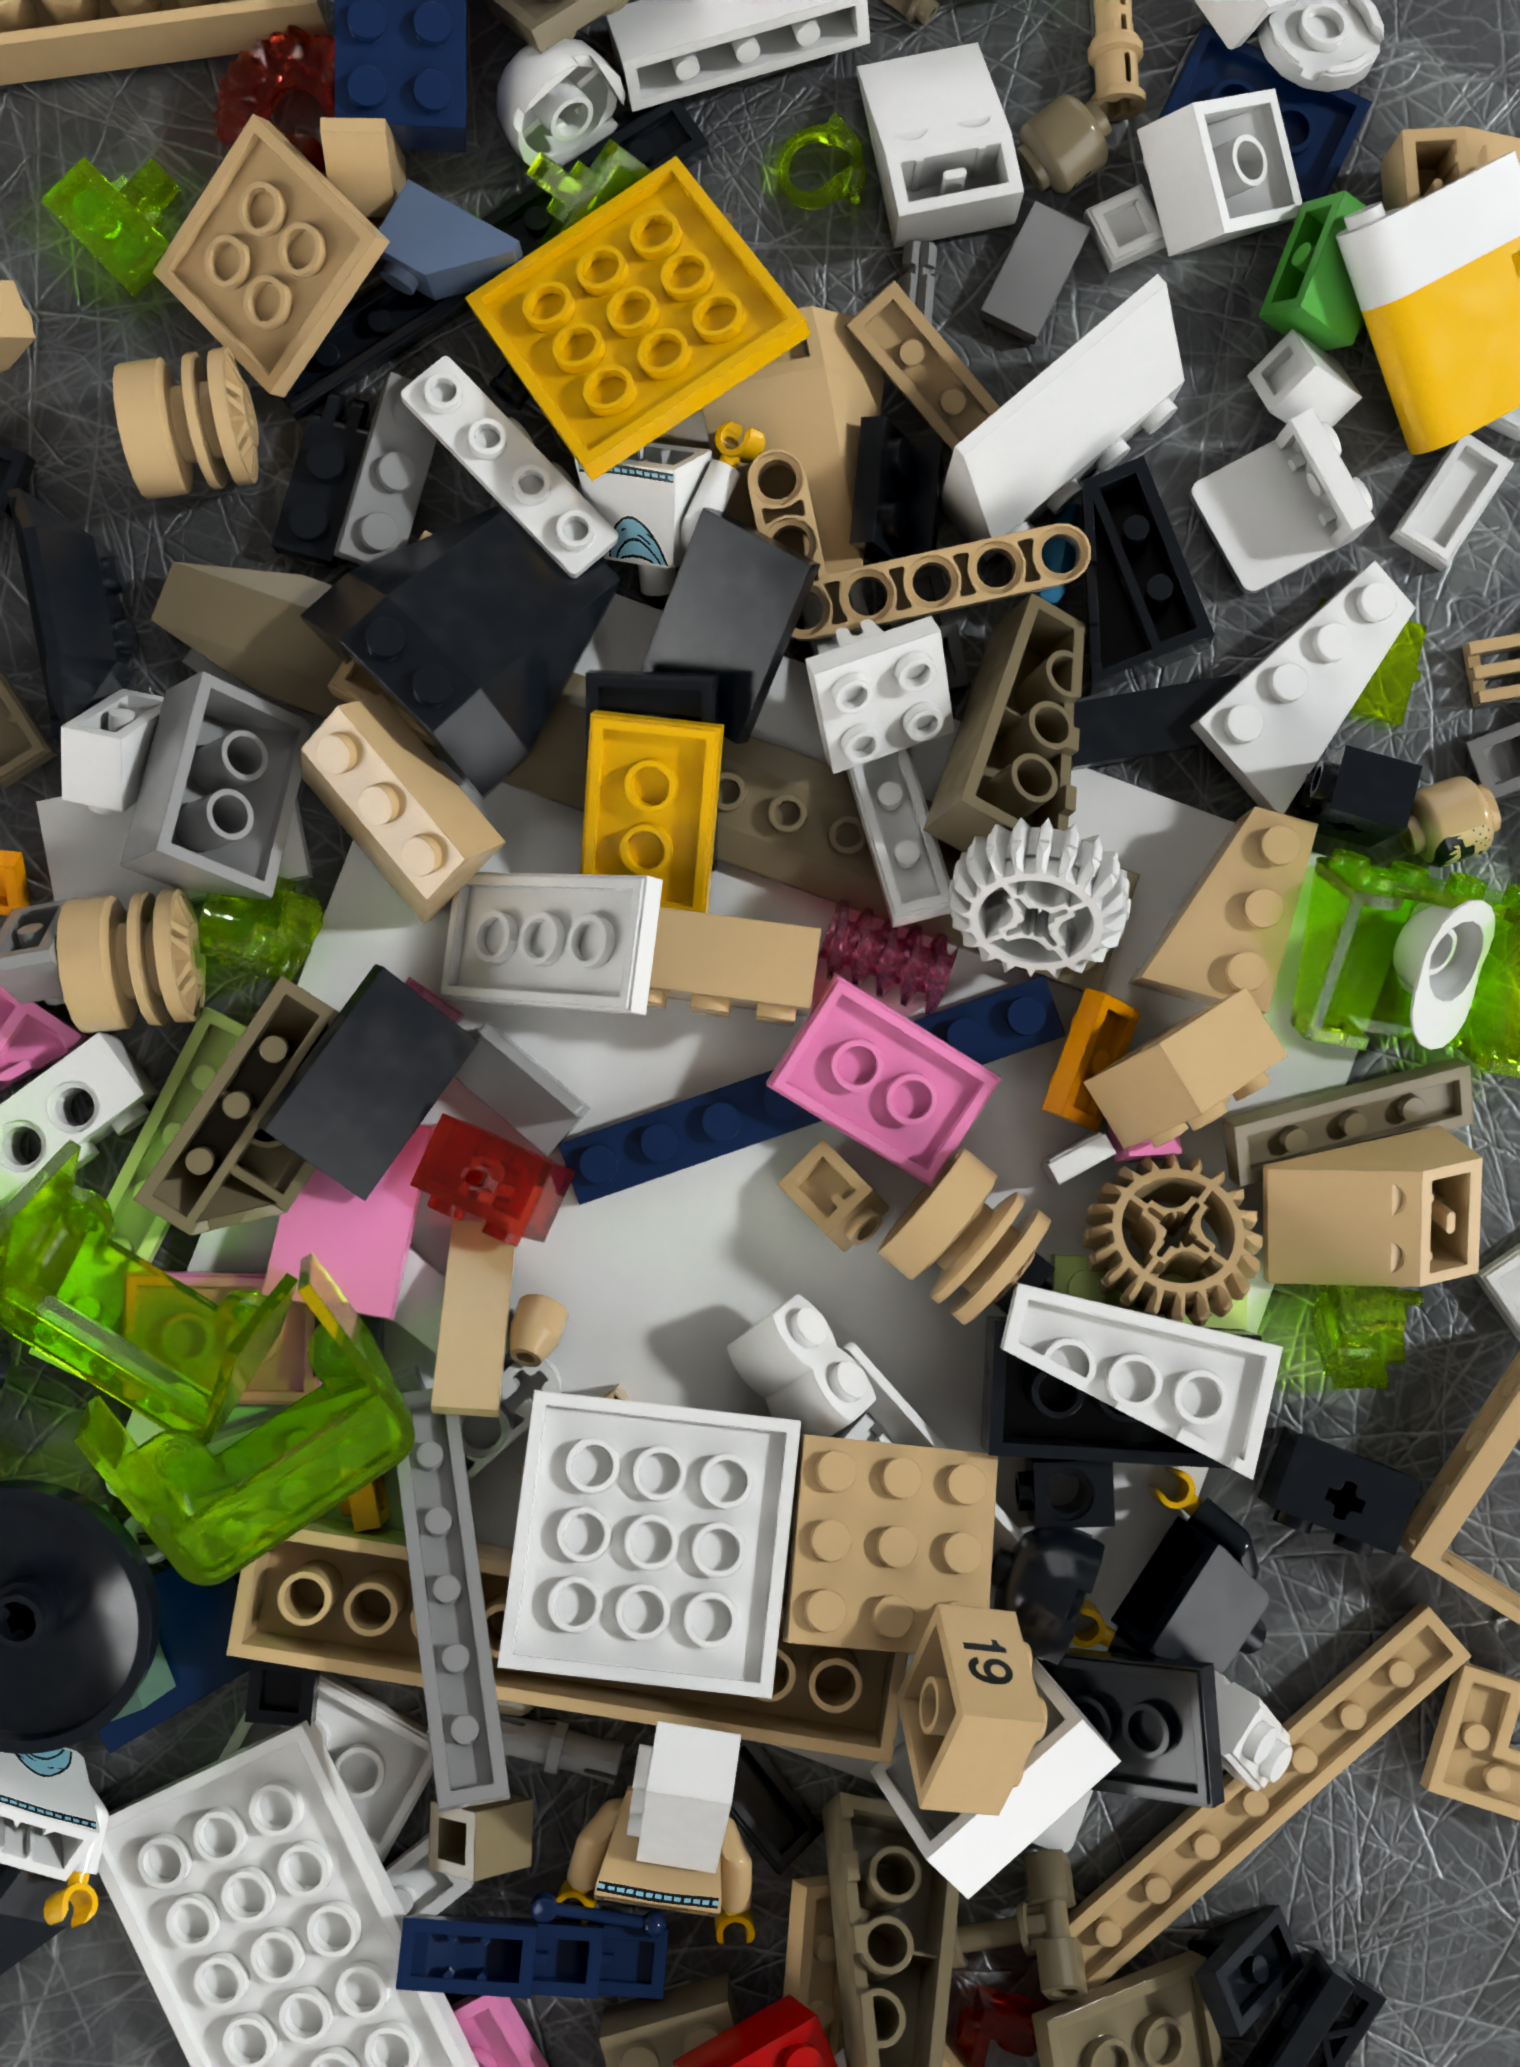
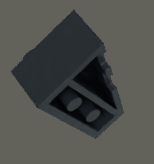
M1144 455L1083 480V533L1087 536L1091 545V560L1085 570L1092 696L1209 649L1215 634Z

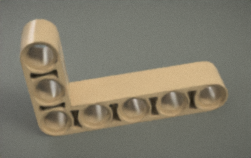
M769 449L754 459L748 471V489L757 531L774 540L780 533L787 530L802 532L810 543V549L806 557L821 564L809 594L816 596L821 601L823 615L821 621L815 627L805 630L794 629L791 638L800 642L836 636V630L839 628H847L850 633L861 631L860 623L865 619L872 620L879 627L1026 595L1031 592L1035 593L1062 587L1079 578L1087 569L1091 560V545L1087 536L1076 526L1068 523H1056L827 574L807 476L802 462L793 453L784 449ZM773 466L789 468L796 477L794 490L783 499H771L760 491L759 482L762 474ZM1052 538H1061L1073 547L1075 563L1069 572L1055 573L1044 565L1042 548L1046 541ZM989 552H998L1010 561L1012 576L1007 585L990 587L980 580L977 573V563L982 555ZM925 566H935L947 575L949 590L943 599L928 602L921 599L915 593L913 577L919 569ZM862 580H873L883 587L886 593V604L879 613L864 616L857 613L851 607L849 593L856 583Z

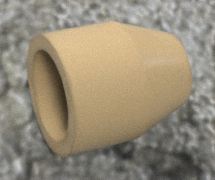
M527 1294L522 1296L509 1326L511 1358L517 1363L528 1367L541 1365L559 1344L568 1319L566 1308L558 1301L544 1295Z

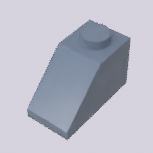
M409 179L379 228V231L390 241L377 261L381 269V277L392 287L404 294L413 295L415 290L435 301L476 290L524 258L519 240Z

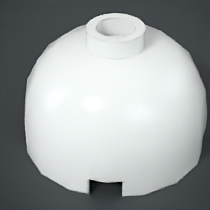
M563 39L541 54L531 45H527L508 63L497 85V117L507 140L521 159L537 172L548 173L543 166L559 164L560 167H563L614 134L618 123L612 118V115L616 108L617 99L624 106L625 91L618 73L603 57L582 40Z

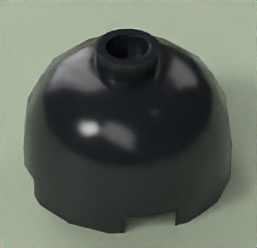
M1060 1526L1034 1528L1023 1534L1012 1551L1000 1546L993 1560L991 1586L997 1589L994 1609L1016 1612L1023 1642H1027L1030 1645L1032 1656L1038 1659H1045L1058 1665L1079 1626L1074 1624L1086 1593H1092L1105 1545L1093 1539L1091 1534L1079 1529Z

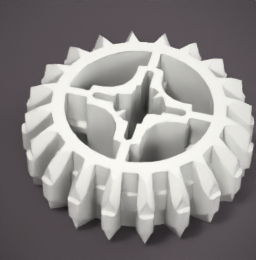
M1020 817L1016 826L1013 827V831L995 824L991 833L988 834V838L975 836L972 845L968 847V851L961 852L960 860L955 864L953 879H951L948 899L950 900L949 908L951 909V917L953 919L952 928L961 931L963 946L978 947L981 961H989L996 958L1001 960L1004 973L1015 966L1027 969L1030 979L1037 970H1048L1056 979L1064 967H1069L1076 972L1083 973L1089 961L1103 962L1109 948L1118 947L1119 939L1123 936L1125 922L1129 920L1131 900L1128 899L1130 883L1127 879V871L1120 869L1117 852L1103 851L1099 835L1085 839L1079 838L1080 835L1076 823L1065 831L1053 829L1049 817L1041 827H1030ZM1000 887H1003V888H1004L1003 890H1000V891H998V892L993 893L995 890H997V889L1000 888Z

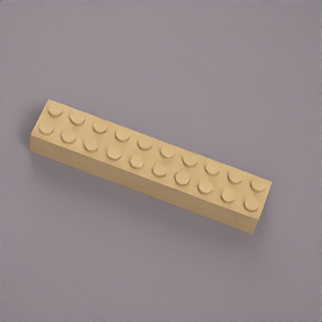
M269 1508L262 1511L249 1521L226 1655L423 1687L405 1531L380 1527L354 1532L353 1522ZM477 1543L497 1700L656 1726L657 1721L741 1734L742 1740L892 1764L900 1712L897 1694L905 1678L909 1653L782 1642L786 1593L783 1592L772 1699L498 1668L513 1548Z

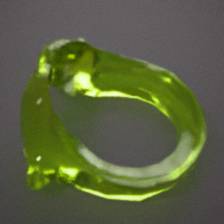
M838 112L832 113L827 123L802 129L790 136L781 150L777 163V180L784 195L796 206L807 210L823 208L844 198L848 199L853 205L860 202L859 193L864 187L868 175L866 165L862 159L861 142L851 128L842 120ZM820 143L827 147L836 146L841 151L851 153L854 158V165L844 168L842 172L834 175L824 186L817 190L808 192L799 190L792 185L789 179V165L792 157L800 148L807 144Z

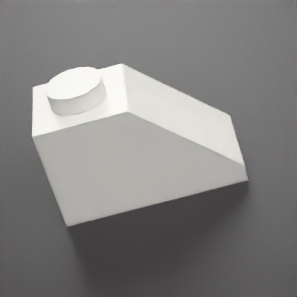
M121 689L61 726L62 800L85 804L90 811L105 815L122 813L137 802L164 697Z

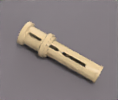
M1093 0L1096 32L1087 52L1088 64L1095 69L1096 93L1093 94L1090 100H1094L1100 106L1109 121L1127 120L1142 113L1146 108V92L1139 87L1138 63L1144 56L1143 41L1134 32L1132 0Z

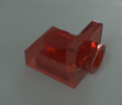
M978 1985L973 2006L968 2007L964 2005L962 2007L956 2029L955 2045L958 2048H962L966 2066L984 2067L991 2040L997 2041V2044L1002 2049L1014 2055L1022 2057L1034 2056L1037 2051L1032 2014L1050 2007L1052 2004Z

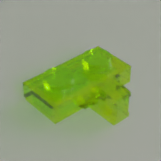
M612 139L608 140L590 168L578 160L570 173L540 151L526 174L535 180L537 185L554 196L546 210L556 217V220L538 245V248L651 173L652 170Z
M83 157L42 197L43 200L41 202L134 297L155 276L152 272L170 245L156 229L165 219L161 212L178 194L180 189L172 177L152 158L130 180L121 175L110 183Z

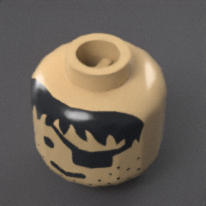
M1455 776L1416 790L1407 829L1398 834L1403 847L1410 855L1418 853L1428 865L1441 868L1486 852L1493 842L1494 832H1497L1501 827V816L1498 804L1487 786L1484 784L1477 785L1465 776Z

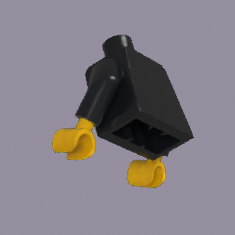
M1164 1467L1166 1471L1178 1479L1179 1491L1173 1498L1167 1499L1159 1489L1149 1485L1148 1489L1154 1501L1173 1509L1181 1508L1191 1517L1186 1521L1179 1515L1177 1516L1116 1610L1111 1621L1119 1627L1118 1630L1105 1625L1097 1606L1091 1601L1084 1599L1079 1612L1094 1618V1622L1086 1630H1076L1072 1642L1083 1648L1093 1647L1100 1643L1108 1648L1107 1652L1214 1663V1670L1222 1673L1228 1669L1239 1651L1244 1654H1252L1263 1645L1267 1630L1265 1623L1260 1617L1269 1605L1270 1595L1256 1581L1260 1568L1251 1536L1247 1530L1210 1498L1207 1497L1204 1501L1195 1495L1194 1481L1189 1474L1173 1467Z

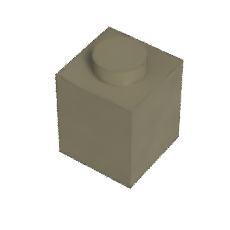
M510 1793L511 1799L443 1812L439 1811L437 1800L431 1801L428 1869L475 1882L531 1867L534 1799Z

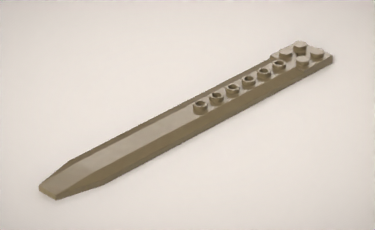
M172 562L151 617V621L155 625L263 697L327 719L337 706L347 703L333 696L328 688L329 682L343 660L300 616L333 585L301 574ZM573 673L530 756L502 783L584 812L586 789V677ZM750 736L747 743L736 744L723 737L718 794V861L891 923L847 771L844 770L833 774L827 763ZM421 740L436 759L443 761L437 755L435 746ZM925 799L930 811L933 801ZM937 838L951 882L955 864L960 860L962 851ZM1126 870L1127 879L1130 883L1128 899L1131 900L1140 874ZM1000 887V888H998L997 890H995L993 893L998 892V891H1000V890H1003L1004 888H1003V887ZM951 913L900 926L980 955L978 947L963 946L961 931L952 928L953 919ZM1109 948L1103 962L1089 961L1083 973L1076 972L1069 967H1064L1057 979L1048 970H1037L1034 975L1039 977L1045 975L1047 980L1083 993L1085 988L1099 991L1114 948ZM997 958L993 959L994 961L1002 963V961ZM1016 966L1014 967V968H1017V969H1019V970H1022V971L1027 972V969L1020 968V967H1016Z

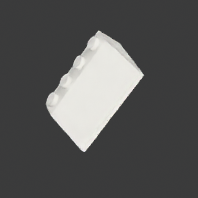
M1156 274L954 447L940 496V509L969 542L1033 529L1035 527L1031 523L1048 509L1054 515L1059 514L1081 494L1082 486L1079 484L1081 480L1095 468L1100 473L1112 469L1130 451L1131 448L1126 443L1142 428L1149 435L1154 433L1177 411L1178 407L1173 401L1185 379L1167 283L1159 274ZM989 552L982 555V557L987 562L997 552Z

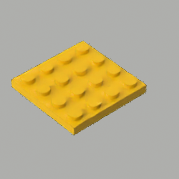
M677 156L465 297L479 322L591 481H594L811 336L805 317Z

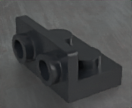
M886 416L861 417L849 543L874 564L936 550L945 456V442L939 436L906 437Z

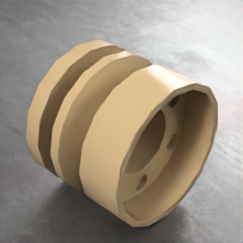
M228 346L208 351L207 369L196 351L185 353L181 361V384L177 385L167 363L161 357L123 362L114 366L112 379L113 399L118 430L132 478L144 498L153 500L189 494L193 490L194 463H198L207 484L213 490L223 489L227 485L228 470L233 481L238 486L256 483L259 469L257 452L259 433L256 413L248 386L243 381L234 354Z
M179 887L162 889L156 898L147 891L136 892L130 899L127 913L120 900L112 895L68 899L62 905L57 922L56 950L58 972L64 1001L71 1020L80 1032L90 1034L131 1029L136 1021L138 1008L148 1025L164 1026L171 1017L174 1022L181 1024L198 1022L205 1002L206 957L203 938L194 907L185 890Z
M966 1148L960 1149L947 1162L932 1187L928 1185L924 1187L897 1220L876 1251L910 1280L919 1276L934 1262L941 1267L942 1271L938 1275L929 1296L940 1304L962 1285L964 1288L956 1298L949 1313L963 1325L972 1321L986 1307L999 1301L1014 1286L1015 1282L1019 1280L1034 1259L1037 1246L1051 1223V1219L1038 1209H1034L1013 1227L1011 1224L1026 1200L1018 1192H1014L1006 1197L993 1209L984 1203L991 1193L998 1175Z

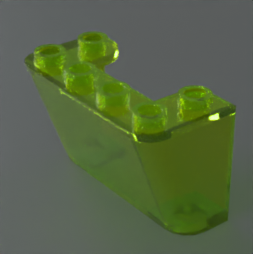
M1333 849L1330 857L1316 858L1289 1021L1292 1027L1305 1040L1366 1050L1369 1037L1362 1031L1416 1040L1411 1031L1410 1022L1412 996L1402 988L1392 963L1393 949L1397 937L1408 922L1415 906L1420 902L1454 909L1467 900L1481 899L1492 906L1496 918L1494 938L1483 962L1472 1005L1465 1023L1455 1038L1445 1046L1458 1048L1484 1072L1520 1078V884L1508 883L1506 890L1500 891L1487 888L1488 883L1480 878L1459 872H1450L1448 880L1429 877L1430 871L1421 866L1393 860L1388 869L1370 865L1371 860L1368 857L1343 849Z

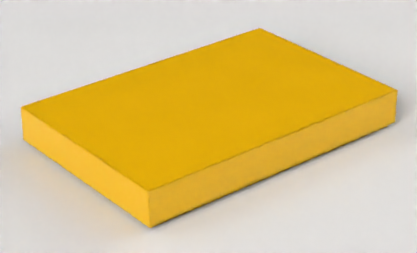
M594 710L590 714L580 874L642 875L662 879L660 907L702 913L709 912L724 724Z

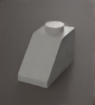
M68 899L12 909L0 929V986L21 1004L42 1000L47 1005L65 1003L58 972L56 940L60 910Z

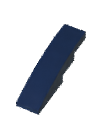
M404 1916L396 1989L531 1999V1995L598 1999V1995L663 1999L669 1929L666 1926L661 1936L649 1938L640 1929L589 1921L581 1923L578 1920L553 1919L547 1923H540L533 1918Z

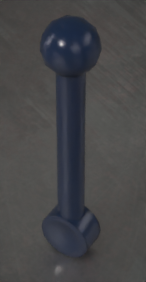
M540 1892L531 1901V1915L533 1919L540 1923L550 1922L556 1916L640 1929L649 1938H658L666 1929L665 1917L658 1911H649L642 1916L559 1903L555 1896L549 1892Z

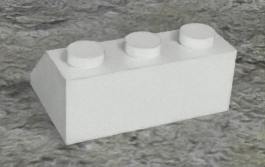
M1032 1656L1031 1671L1038 1697H1042L1047 1706V1727L1044 1737L1040 1741L1035 1742L1026 1760L1021 1783L1018 1787H1013L999 1816L919 1809L906 1740L894 1749L892 1764L879 1762L870 1770L873 1778L925 1859L968 1900L1121 1762L1087 1717L1034 1656Z

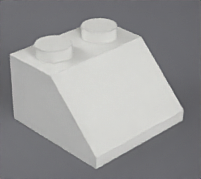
M1275 88L1194 102L1137 129L1143 154V163L1149 177L1159 224L1163 232L1169 257L1209 248L1296 219L1303 202Z

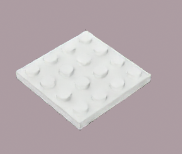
M534 1390L497 1667L772 1699L801 1421Z

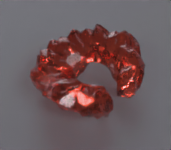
M288 25L285 34L273 32L269 39H257L251 51H240L237 61L229 62L227 75L219 79L220 92L217 93L218 110L212 113L213 118L217 122L214 125V132L220 142L230 150L252 114L269 120L324 174L326 169L323 148L317 139L311 135L290 134L280 130L273 123L271 114L277 108L285 91L301 89L309 92L316 98L326 118H335V38L331 35L321 37L319 34L310 37L299 27Z

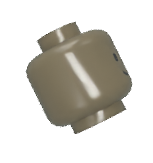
M1064 94L1056 97L1023 122L1019 130L1021 145L1015 148L1022 170L1036 189L1043 192L1049 188L1055 193L1065 194L1101 169L1108 159V146L1105 137L1112 132L1109 120L1094 100L1083 104L1076 97Z

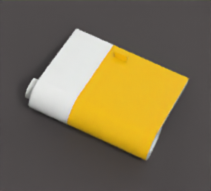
M1516 152L1506 153L1406 206L1385 211L1382 202H1376L1345 216L1344 221L1347 228L1336 235V239L1410 455L1424 454L1452 444L1520 407V165Z

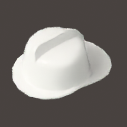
M1481 899L1467 900L1454 909L1429 902H1420L1415 906L1408 922L1397 937L1393 949L1392 963L1402 988L1412 996L1410 1007L1411 1031L1417 1043L1429 1050L1442 1048L1455 1038L1465 1023L1472 1005L1480 971L1494 938L1496 922L1492 906Z

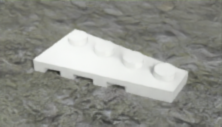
M1373 561L1364 567L1190 725L1191 729L1260 808L1284 814L1305 782L1307 774H1310L1416 607L1376 561Z
M1015 1282L1001 1341V1349L1218 1461L1249 1479H1254L1282 1355V1346Z

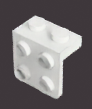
M1313 407L1291 418L1274 441L1198 480L1190 490L1189 497L1238 587L1246 594L1257 593L1354 541L1375 520L1371 512L1373 504L1368 489L1359 478L1351 477L1340 457L1342 449L1336 432L1327 422L1321 423Z

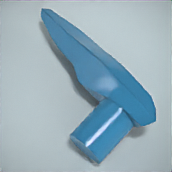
M1071 503L1056 523H1068L1076 526L1082 506L1077 503ZM1052 538L1044 543L1042 560L1050 571L1067 573L1075 563V552L1066 540ZM1070 583L1062 587L1035 592L1034 594L1058 607Z

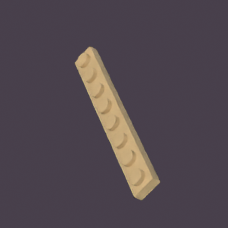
M1422 1601L1418 1603L1282 1724V1727L1290 1735V1747H1292L1293 1752L1287 1769L1276 1782L1268 1781L1264 1789L1261 1788L1256 1792L1232 1777L1229 1773L1223 1776L1224 1803L1215 1808L1190 1805L1068 1914L1070 1935L1082 1946L1088 1991L1104 1984L1472 1657L1428 1605Z

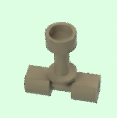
M1062 1849L1042 1850L1024 1856L1030 1900L1018 1901L1016 1908L1017 1916L964 1925L959 1913L957 1914L952 1969L967 1967L968 1952L1022 1944L1027 1957L1037 1956L1041 1992L1048 2000H1067L1088 1995L1082 1946L1070 1935L1067 1908L1076 1906L1070 1859Z

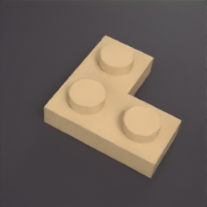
M1467 1662L1452 1673L1420 1784L1427 1791L1520 1821V1747L1510 1745L1520 1711L1519 1679Z

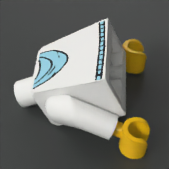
M734 421L721 424L715 434L716 447L722 453L719 460H713L712 450L649 443L594 481L590 480L575 458L580 480L577 490L618 532L617 544L604 554L603 557L607 560L637 564L640 588L643 594L648 596L670 594L677 577L676 567L682 564L702 509L711 508L724 512L741 475L736 470L739 462L752 463L765 449L766 441L761 431L750 427L744 433L741 445L737 447L738 439L743 430L742 425Z
M66 1747L34 1754L0 1752V1863L65 1882L68 1879L67 1887L54 1892L46 1900L43 1909L45 1921L49 1925L63 1921L69 1909L68 1901H70L74 1912L71 1919V1927L74 1928L84 1924L95 1915L98 1908V1896L95 1890L88 1885L90 1874L97 1875L109 1822L108 1810L89 1782L84 1757L77 1751Z

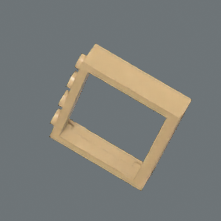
M1519 1350L1409 1517L1400 1545L1411 1558L1520 1625V1593L1448 1549L1520 1439Z

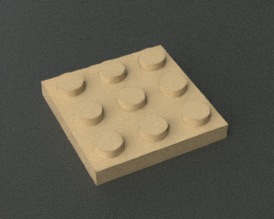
M252 114L152 273L224 347L228 346L235 359L269 394L285 398L390 241L269 120Z
M807 1434L800 1435L782 1642L915 1654L938 1603L989 1609L998 1456H990L987 1453Z

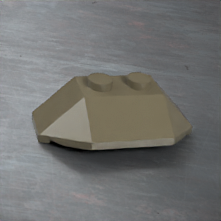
M281 976L133 1200L190 1236L287 1213L316 1167L257 1125L337 1017L339 1011L284 976Z

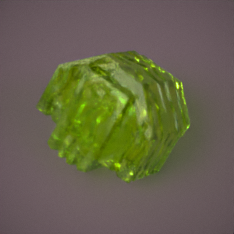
M280 876L277 877L273 898L268 900L207 893L198 923L200 953L210 957H217L220 960V965L238 969L241 972L251 973V975L276 982L281 976H284L292 981L310 954L311 944L323 927V919H321L323 913L320 911L322 909L319 905L320 901L295 892L297 889L296 882Z
M1326 1285L1325 1292H1318L1311 1323L1324 1376H1331L1334 1389L1366 1388L1367 1386L1372 1389L1376 1387L1386 1389L1389 1378L1385 1365L1391 1363L1405 1364L1404 1327L1407 1322L1406 1310L1407 1306L1423 1305L1422 1291L1398 1289V1287Z

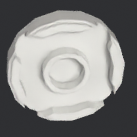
M1299 0L1294 6L1268 14L1258 29V41L1264 56L1282 77L1302 88L1323 92L1348 89L1364 79L1380 53V44L1384 39V24L1376 6L1371 0Z

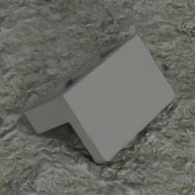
M485 1022L478 1030L482 1035L478 1039L479 1043L454 1077L545 1156L550 1157L591 1108L496 1026Z

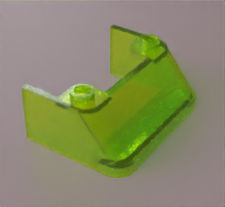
M69 1140L1 1210L0 1326L16 1338L179 1439L193 1445H207L227 1421L280 1335L298 1279L286 1273L268 1297L255 1291L245 1292L236 1290L229 1292L219 1305L113 1241L115 1223L111 1215L112 1210L109 1203L97 1192L90 1189H81L74 1184L81 1146Z
M312 1252L301 1259L298 1293L322 1323L314 1330L308 1344V1360L311 1368L323 1383L321 1386L216 1456L213 1455L200 1437L184 1429L164 1430L138 1446L99 1395L87 1402L74 1442L177 1572L191 1583L209 1586L229 1579L398 1465L409 1455L413 1448L415 1427L412 1413L372 1333Z

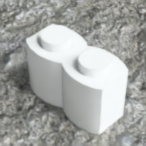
M799 1294L753 1324L727 1345L729 1356L737 1372L752 1390L766 1399L772 1417L800 1420V1435L830 1437L853 1423L877 1400L864 1370L850 1355L837 1347L834 1335L824 1316L807 1299Z

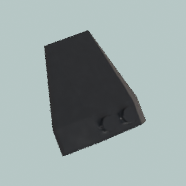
M497 505L347 572L300 616L346 664L353 659L434 740L437 755L474 792L484 799L530 756L621 584V578L601 558L578 578H571L501 505Z

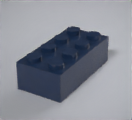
M334 0L335 118H386L401 149L466 152V0Z

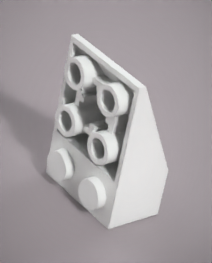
M978 42L856 67L894 248L902 247L911 240L932 241L1016 223L1024 195L1023 183L1011 129Z

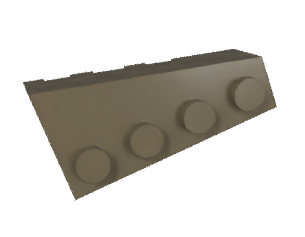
M1031 592L993 627L923 831L962 852H967L975 836L988 838V834L991 833L995 824L1013 831V827L1016 826L1020 817L1030 827H1041L1049 817L1053 829L1062 831L1068 829L1069 816L1076 811L1077 787L1070 785L1072 756L1079 751L1080 729L1074 727V703L1081 697L1085 623Z
M839 1792L822 1806L847 2067H942L960 1892L925 1859L889 1802Z

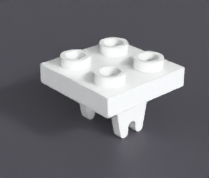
M932 616L885 632L872 620L865 619L860 623L862 631L860 635L855 636L847 628H839L836 630L838 648L805 659L824 755L833 774L955 732L941 630Z

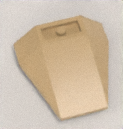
M807 306L797 309L805 317L811 336L651 443L712 450L713 460H719L722 453L716 447V430L721 424L734 421L743 427L737 447L741 445L747 429L753 427L764 434L766 443L763 452L769 449H784L793 453L802 462L806 472L826 573L829 574L863 566L864 554L849 543L861 417L880 416L884 376L882 369L844 326L853 318L852 316L815 306ZM739 462L736 470L741 475L723 513L757 530L748 489V471L751 463ZM773 466L762 474L759 482L760 491L771 499H783L789 496L795 488V474L784 466ZM797 530L784 531L775 539L804 556H807L810 543L808 538Z

